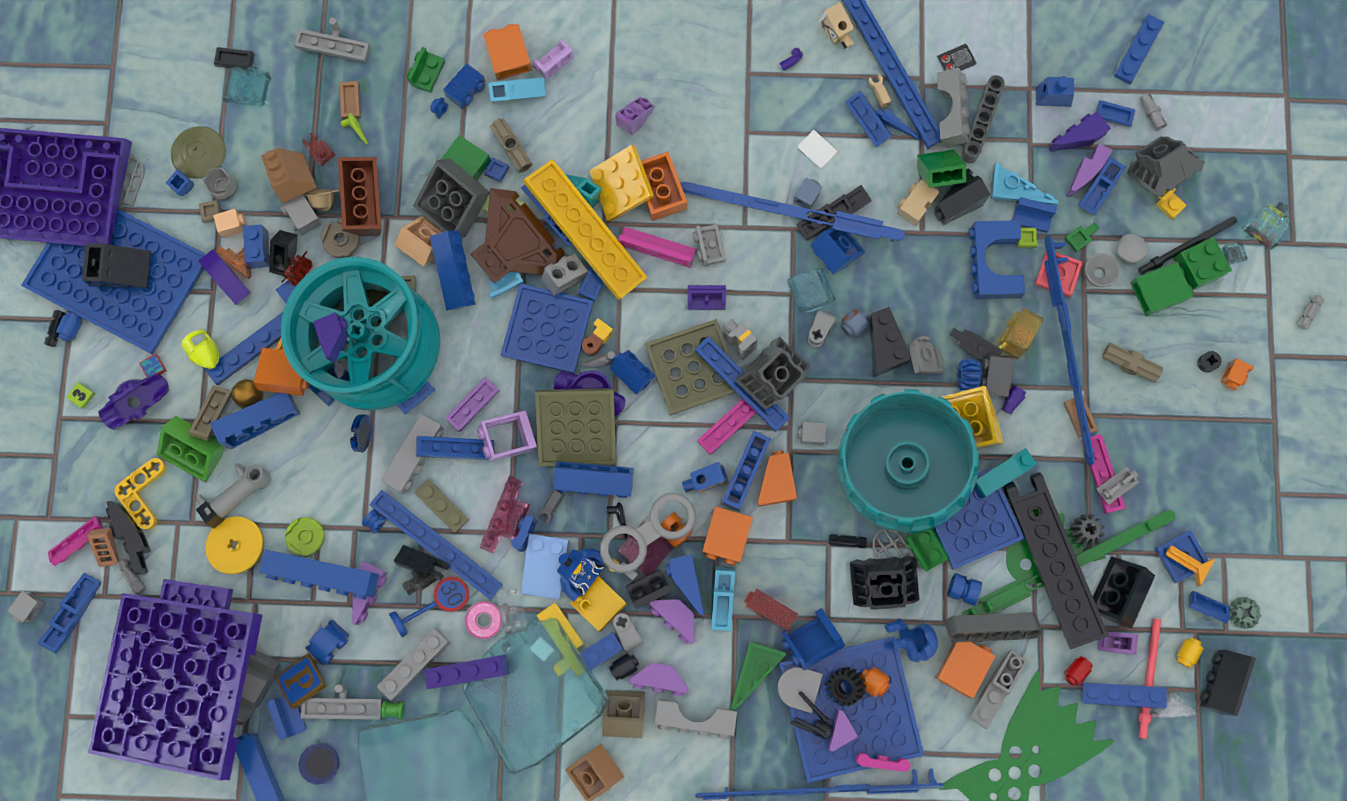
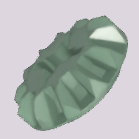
M1248 597L1237 598L1229 606L1230 620L1239 628H1253L1259 623L1258 621L1262 616L1260 614L1261 607L1255 603V600ZM1240 608H1249L1248 614L1250 615V617H1243V612Z

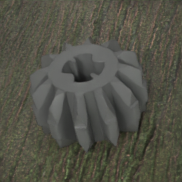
M1082 514L1080 518H1075V524L1070 526L1075 530L1071 533V536L1076 535L1077 537L1075 542L1081 541L1082 547L1087 546V544L1089 547H1093L1095 543H1100V537L1105 535L1104 532L1100 531L1105 526L1098 524L1101 519L1097 518L1094 520V514H1090L1088 517L1086 514Z

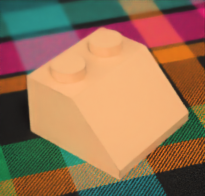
M421 216L401 228L395 246L413 258L417 263L426 266L435 260L430 236L442 233L443 231L430 220Z

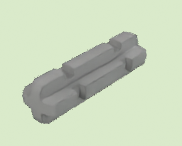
M1314 295L1310 301L1312 303L1308 304L1298 321L1300 328L1308 329L1312 323L1310 321L1314 320L1320 309L1319 306H1322L1324 298L1321 295Z
M122 559L116 564L118 569L122 571V575L128 584L132 586L135 594H140L146 589L144 584L139 582L140 578L138 575L130 570L128 560Z

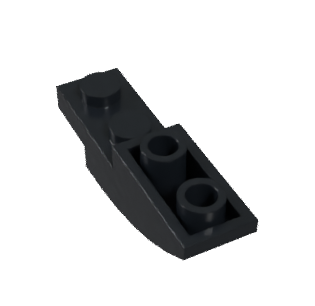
M107 501L108 508H106V513L112 521V533L116 539L125 540L123 546L130 558V561H128L130 570L138 575L148 573L144 554L151 552L144 532L138 527L124 507L117 502Z

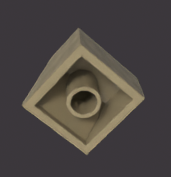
M605 690L602 736L643 737L645 692Z

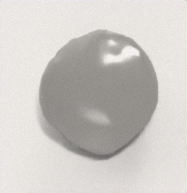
M220 167L209 170L205 179H203L204 184L217 200L228 198L234 194L237 188L235 177Z
M1132 233L1124 235L1117 246L1118 256L1130 266L1143 260L1149 250L1147 242L1142 237Z

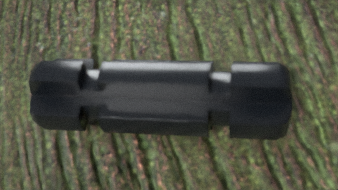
M53 311V320L50 321L47 332L48 337L45 338L44 342L49 347H55L58 340H56V337L59 334L56 333V330L63 315L65 316L63 311Z
M831 534L829 535L828 543L829 545L839 544V546L866 548L867 538Z

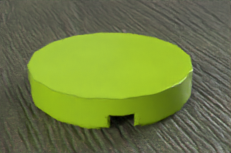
M310 517L295 519L289 524L285 533L287 547L291 552L300 556L315 554L321 549L325 540L323 526Z

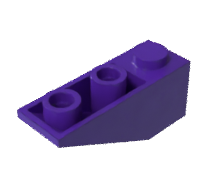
M1097 111L1092 115L1087 114L1080 120L1081 123L1079 125L1073 124L1066 130L1067 133L1062 136L1060 134L1051 141L1053 144L1049 150L1057 151L1091 146L1104 137L1111 127Z

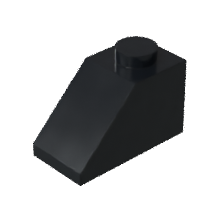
M279 230L270 240V273L288 277L297 252V234Z

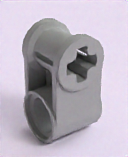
M818 310L807 338L808 344L811 347L819 348L823 345L834 325L836 316L823 310ZM819 335V338L815 340L814 337Z
M623 613L617 614L613 619V625L625 652L643 644L629 616ZM618 617L627 619L626 627L622 628V626L616 625Z

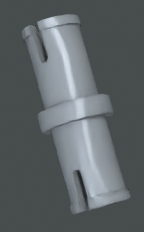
M1151 93L1141 96L1139 99L1147 111V117L1151 118L1155 129L1161 130L1168 124L1160 112L1161 108L1156 105Z

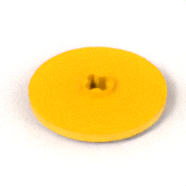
M233 516L226 518L216 528H212L207 537L205 546L207 559L216 570L231 575L243 573L252 568L259 560L264 546L263 535L260 528L253 521L245 517ZM234 541L238 543L236 549L231 548Z

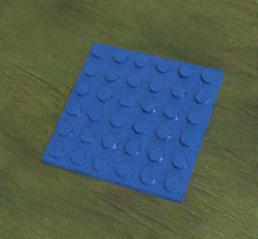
M895 636L842 648L807 669L823 674L814 705L830 719L829 724L832 726L834 725L837 710L844 711L858 736L835 751L827 749L831 733L824 740L794 726L807 783L872 768L861 766L856 762L855 757L858 753L867 754L869 758L877 759V755L888 756L889 761H897L899 758L907 760L924 756L899 651L894 649L892 645V640H895ZM793 660L779 663L781 675L791 668H802L800 664L796 666ZM843 667H851V670L853 668L857 669L856 674L859 672L862 674L866 668L870 670L873 667H877L889 676V683L891 684L882 697H872L866 692L861 700L848 707L845 705L840 706V701L835 703V697L830 698L829 696L832 694L831 691L827 692V688L830 687L827 685L828 678ZM847 680L841 681V687L844 692L852 693L851 684ZM789 706L792 721H795V717H798L813 725L817 719L821 720L814 710L812 713Z

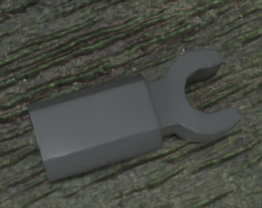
M553 490L544 504V510L538 512L537 518H541L542 514L545 513L548 516L545 523H550L553 517L552 513L556 512L565 495L558 490Z

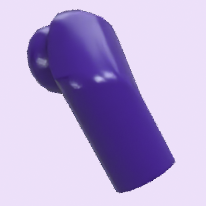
M794 48L791 51L792 56L779 63L783 71L794 66L803 58V52L799 48Z

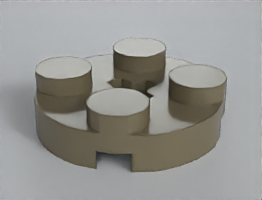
M337 220L324 228L321 234V242L324 249L331 256L346 258L351 257L358 249L360 236L343 231L342 220ZM344 235L345 241L338 243L336 238Z

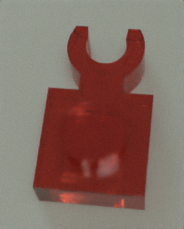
M310 133L313 140L306 142L303 139L302 142L307 148H311L308 151L309 154L322 167L335 156V153L323 140L318 142L317 137Z

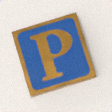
M306 654L275 676L290 708L293 710L327 687L314 660L309 654Z

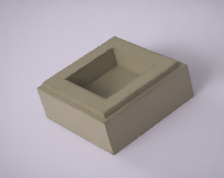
M218 200L199 204L203 223L215 221L213 215L221 213Z

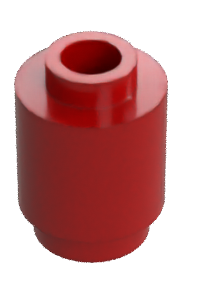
M1083 656L1075 658L1064 671L1066 676L1064 679L1072 686H1080L1092 672V663Z

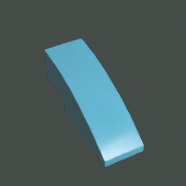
M716 566L711 630L731 631L735 568Z

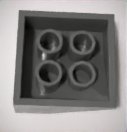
M452 159L436 160L413 206L441 231L459 230L461 238L467 236L490 192Z

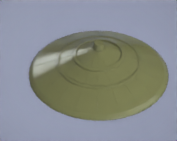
M204 126L186 129L177 136L171 148V160L175 169L181 170L188 178L193 179L205 178L209 170L221 167L226 155L225 143L220 134Z

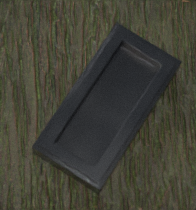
M217 47L214 65L216 67L252 71L255 54L253 51Z

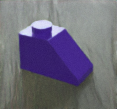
M335 312L313 321L324 356L332 363L336 362L348 338L346 330L348 328L347 321Z

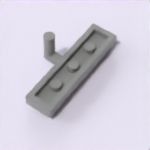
M335 18L329 19L333 29L331 35L298 28L294 47L297 49L363 63L367 61L371 47L370 44L339 37L341 28Z
M340 684L334 688L335 692L339 693V698H310L301 705V718L381 720L383 699L347 698V686Z

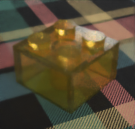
M1024 307L1020 312L1016 311L1010 317L1006 325L1008 326L998 339L1000 343L999 348L1004 353L1018 360L1027 352L1044 318Z

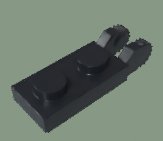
M406 545L401 547L394 559V563L398 566L437 580H442L444 575L434 570L435 566L445 570L449 568V564L445 561Z

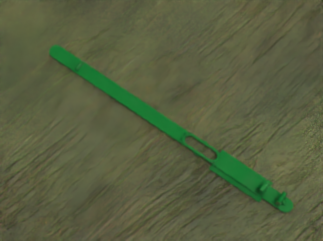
M1167 510L1076 555L1080 567L1173 521L1175 513ZM1039 573L1026 581L1020 578L980 598L979 604L963 611L961 615L995 614L1031 596V591L1044 587L1043 583L1032 589L1027 587L1029 581L1040 576Z

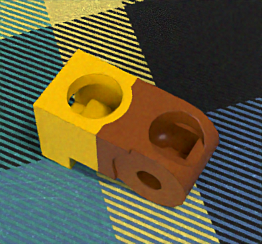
M599 318L593 323L596 328L594 332L582 342L583 351L588 356H595L614 333L613 329Z

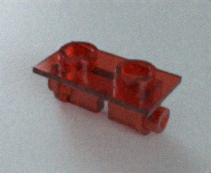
M307 251L302 256L297 255L292 260L293 266L290 264L283 272L286 276L281 281L282 283L287 279L291 285L296 286L309 272L313 264L310 259L305 257Z

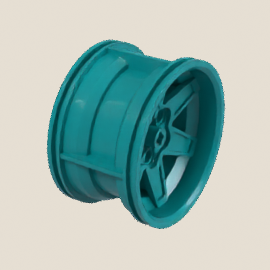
M340 258L327 262L311 271L291 293L284 308L281 321L283 349L289 363L297 374L314 387L325 391L335 400L355 409L383 410L405 402L426 384L435 369L440 353L439 325L428 303L416 291L411 289L406 281L392 268L369 258ZM365 290H380L389 294L370 307ZM344 300V311L335 310L334 308ZM335 312L339 316L344 317L348 324V338L336 362L348 358L350 381L335 378L328 372L336 362L332 363L326 359L321 345L318 347L319 338L313 321ZM404 312L407 317L408 327L406 340L388 331L392 320ZM364 313L363 318L358 320L359 315ZM381 320V324L375 327L376 322ZM383 338L382 343L377 346V341ZM350 343L349 348L344 351L345 345ZM367 350V354L361 358L362 352ZM376 353L398 357L386 371L371 378L372 363Z

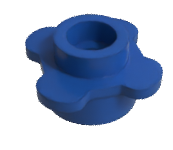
M443 97L433 100L430 106L431 112L435 113L438 119L448 109V103H445Z

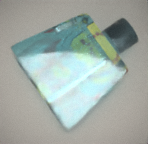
M1278 202L1275 207L1268 204L1244 225L1242 230L1272 250L1279 245L1291 222V219L1285 215L1288 206L1282 202Z

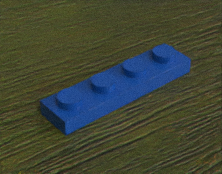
M1150 14L1146 16L1114 77L1129 85L1132 83L1164 21Z
M416 437V457L489 460L484 456V443L482 439ZM490 440L494 450V440Z
M1083 682L1082 704L1166 709L1167 689L1165 687Z

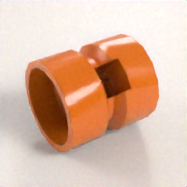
M673 512L660 525L670 532H673L671 528L674 527L676 529L674 532L681 530L686 524H682V519L676 512ZM691 530L685 537L678 540H668V542L676 549L693 531Z

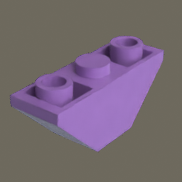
M638 97L616 113V126L633 135L640 130L655 105L651 104L646 98Z
M679 599L654 600L648 603L651 606L649 610L656 617L661 615L665 619L664 624L671 631L675 628L680 633L678 637L685 644L688 642L693 644L695 642L694 613Z
M652 662L629 679V683H633L632 687L638 689L650 686L652 691L664 693V689L672 690V695L683 696L689 690L671 665Z

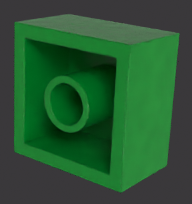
M1214 237L1180 252L1173 258L1174 262H1178L1179 266L1183 268L1185 272L1184 277L1193 290L1220 279L1232 271Z

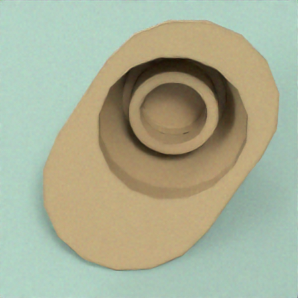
M314 189L303 195L307 196L310 206L315 210L328 211L334 205L335 192L340 191V189Z

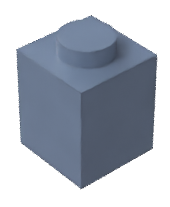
M805 178L795 194L793 202L803 208L811 209L821 193L822 186L814 179Z

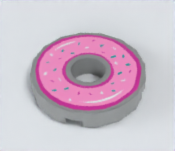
M479 601L467 610L464 625L472 637L478 640H489L501 632L504 625V616L496 604L490 601ZM482 615H487L490 619L487 626H481L479 623V618Z

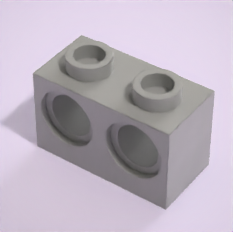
M574 253L569 257L567 255L562 257L554 265L553 263L547 265L544 268L541 279L555 296L582 281L588 270Z

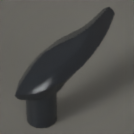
M618 502L616 506H607V514H616L620 526H626L622 504Z

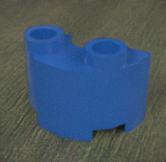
M330 620L325 628L321 627L309 640L310 644L305 649L322 665L324 663L327 665L334 658L332 653L337 648L339 650L342 649L348 642L347 638L350 635L334 620Z

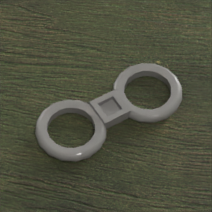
M667 493L660 496L653 503L650 509V520L638 528L617 526L610 529L604 535L600 544V555L603 562L613 571L629 573L636 570L644 562L647 555V545L660 536L668 540H678L685 537L693 529L696 522V511L692 502L686 496L679 493ZM668 501L681 503L688 513L686 525L676 532L665 530L658 521V511ZM618 534L631 535L638 543L639 553L637 558L630 564H617L609 556L608 545L611 539Z

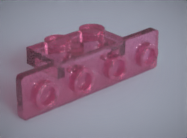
M509 476L485 536L482 539L481 549L493 554L501 536L511 540L518 536L520 531L518 529L521 518H525L530 507L529 504L516 499L522 486V481Z

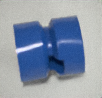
M954 573L948 587L947 597L955 600L962 598L964 603L975 606L981 593L982 582L973 578L967 580L966 576Z

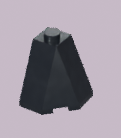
M969 168L966 169V182L953 184L935 208V216L943 225L983 207L991 195L982 178L978 175L974 177L972 175L973 172Z

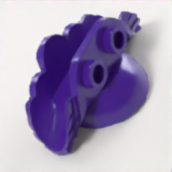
M593 370L580 372L579 375L560 371L554 380V390L611 388L607 377L601 372ZM614 391L615 416H617L624 409L626 401L622 395Z
M154 374L143 380L129 379L122 382L117 387L115 393L108 397L110 401L98 411L99 417L108 428L113 430L123 426L133 418L141 419L147 414L146 410L159 402L169 392L167 380L159 374ZM135 396L139 399L140 404L138 407L133 408L129 405L128 400L130 397Z

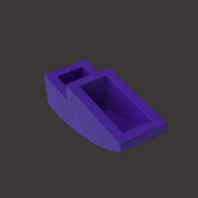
M214 249L198 261L235 305L251 293Z

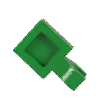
M1095 222L1085 230L1082 226H1079L1064 239L1076 253L1092 241L1090 236L1099 227Z

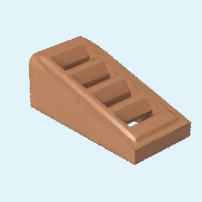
M112 529L91 530L87 536L98 566L116 565L119 562ZM103 551H109L107 554H102ZM111 557L112 560L104 561L103 558Z

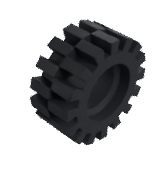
M843 667L828 678L827 685L830 687L827 688V692L831 691L830 698L835 697L834 702L840 701V706L845 705L848 707L861 700L862 696L866 693L864 690L867 687L862 684L865 682V678L861 679L860 676L862 674L860 672L856 674L857 669L855 668L851 670V667ZM842 680H847L851 684L852 693L844 692L841 687Z

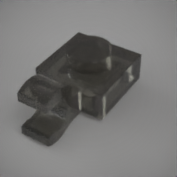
M411 572L413 578L404 582L402 586L408 595H412L419 586L423 590L437 581V579Z

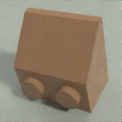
M599 744L565 770L586 801L594 800L624 778V775L602 744Z

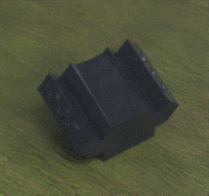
M893 556L885 559L869 558L865 561L856 559L850 562L853 605L870 607V610L903 608L905 604H913L920 600L915 557L905 556L898 558Z

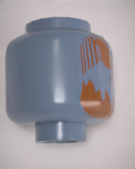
M854 309L842 318L841 328L847 336L857 338L869 328L868 320L870 318L863 310L860 312Z

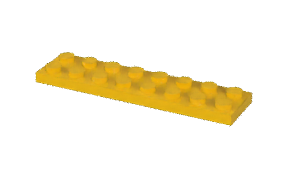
M553 159L523 180V183L618 301L648 278Z

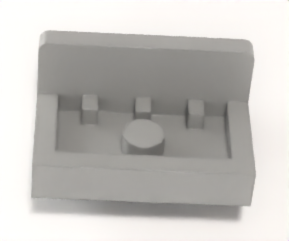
M718 224L700 228V225H697L696 232H693L694 242L698 243L700 248L697 250L698 260L703 262V266L726 262Z

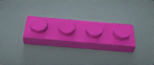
M742 399L702 435L697 442L711 455L749 421L756 412Z
M1102 434L1090 437L1095 461L1089 467L1096 488L1115 476ZM1099 494L1105 514L1126 508L1122 495L1108 505Z

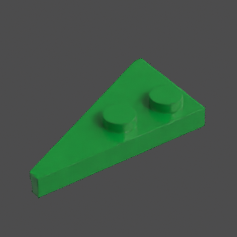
M749 642L730 710L735 711L786 656L785 652Z

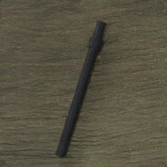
M1233 216L1162 256L1150 259L1149 263L1138 268L1139 273L1143 275L1153 268L1157 269L1163 266L1164 262L1174 258L1180 252L1236 224L1237 218Z

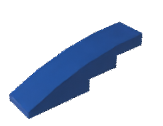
M85 572L59 604L61 608L48 623L50 627L38 641L40 646L57 654L94 598L101 585L99 580Z

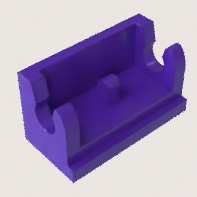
M688 285V310H726V285Z

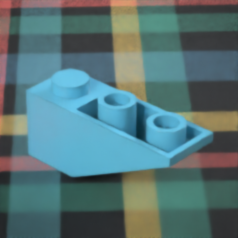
M544 77L488 83L491 102L546 96Z

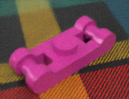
M858 753L855 757L856 762L865 767L907 772L910 769V762L903 758H899L897 761H889L888 756L877 755V759L869 758L864 753Z

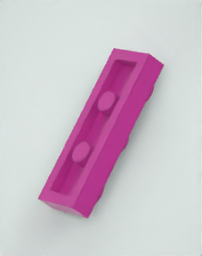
M94 516L48 551L49 562L56 566L60 562L66 561L73 552L83 548L85 543L89 541L87 535L91 530L103 529L101 520Z

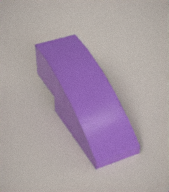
M1098 144L1091 158L1085 157L1081 161L1066 196L1071 197L1079 192L1098 174L1107 162L1112 149Z

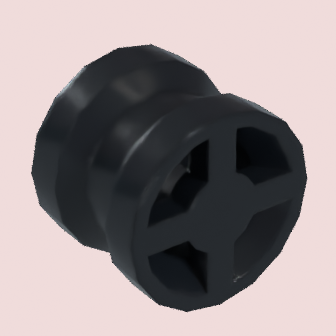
M1208 351L1198 358L1197 366L1202 372L1209 373L1219 368L1222 360L1217 352Z

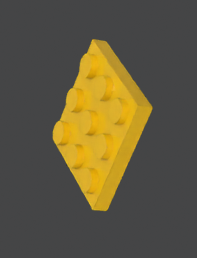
M635 145L628 146L589 170L593 183L602 188L599 200L607 221L612 222L654 197Z

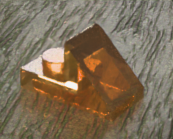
M221 246L215 251L246 278H251V268L245 263L244 247L238 254H235L229 248L225 250Z

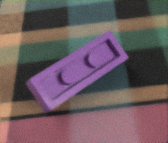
M485 377L445 419L461 432L500 390Z

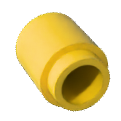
M1192 637L1189 640L1185 639L1177 654L1178 658L1176 661L1191 669L1193 665H1196L1204 649L1201 646L1202 643Z

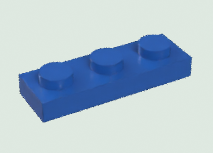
M862 91L857 92L845 102L876 147H879L892 137Z

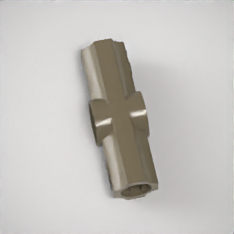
M504 118L497 119L490 125V128L519 173L527 171L533 165ZM510 143L516 144L513 148L507 147Z
M1112 343L1108 344L1102 356L1103 359L1120 366V369L1125 373L1139 375L1153 383L1157 382L1163 372V367L1144 359L1141 353L1133 350L1127 351Z

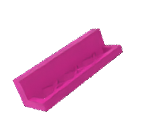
M627 227L624 228L623 234H620L618 239L624 248L691 268L696 253L695 248Z

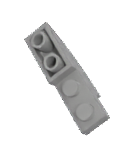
M1012 650L1007 653L978 697L976 706L969 719L985 730L989 728L1005 697L1010 694L1028 662L1026 659Z

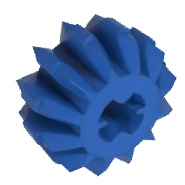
M962 359L957 368L958 387L961 390L980 387L982 377L980 362L973 359Z

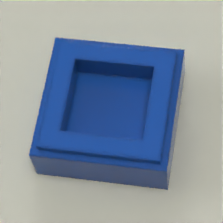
M492 157L484 175L501 183L509 169V165Z

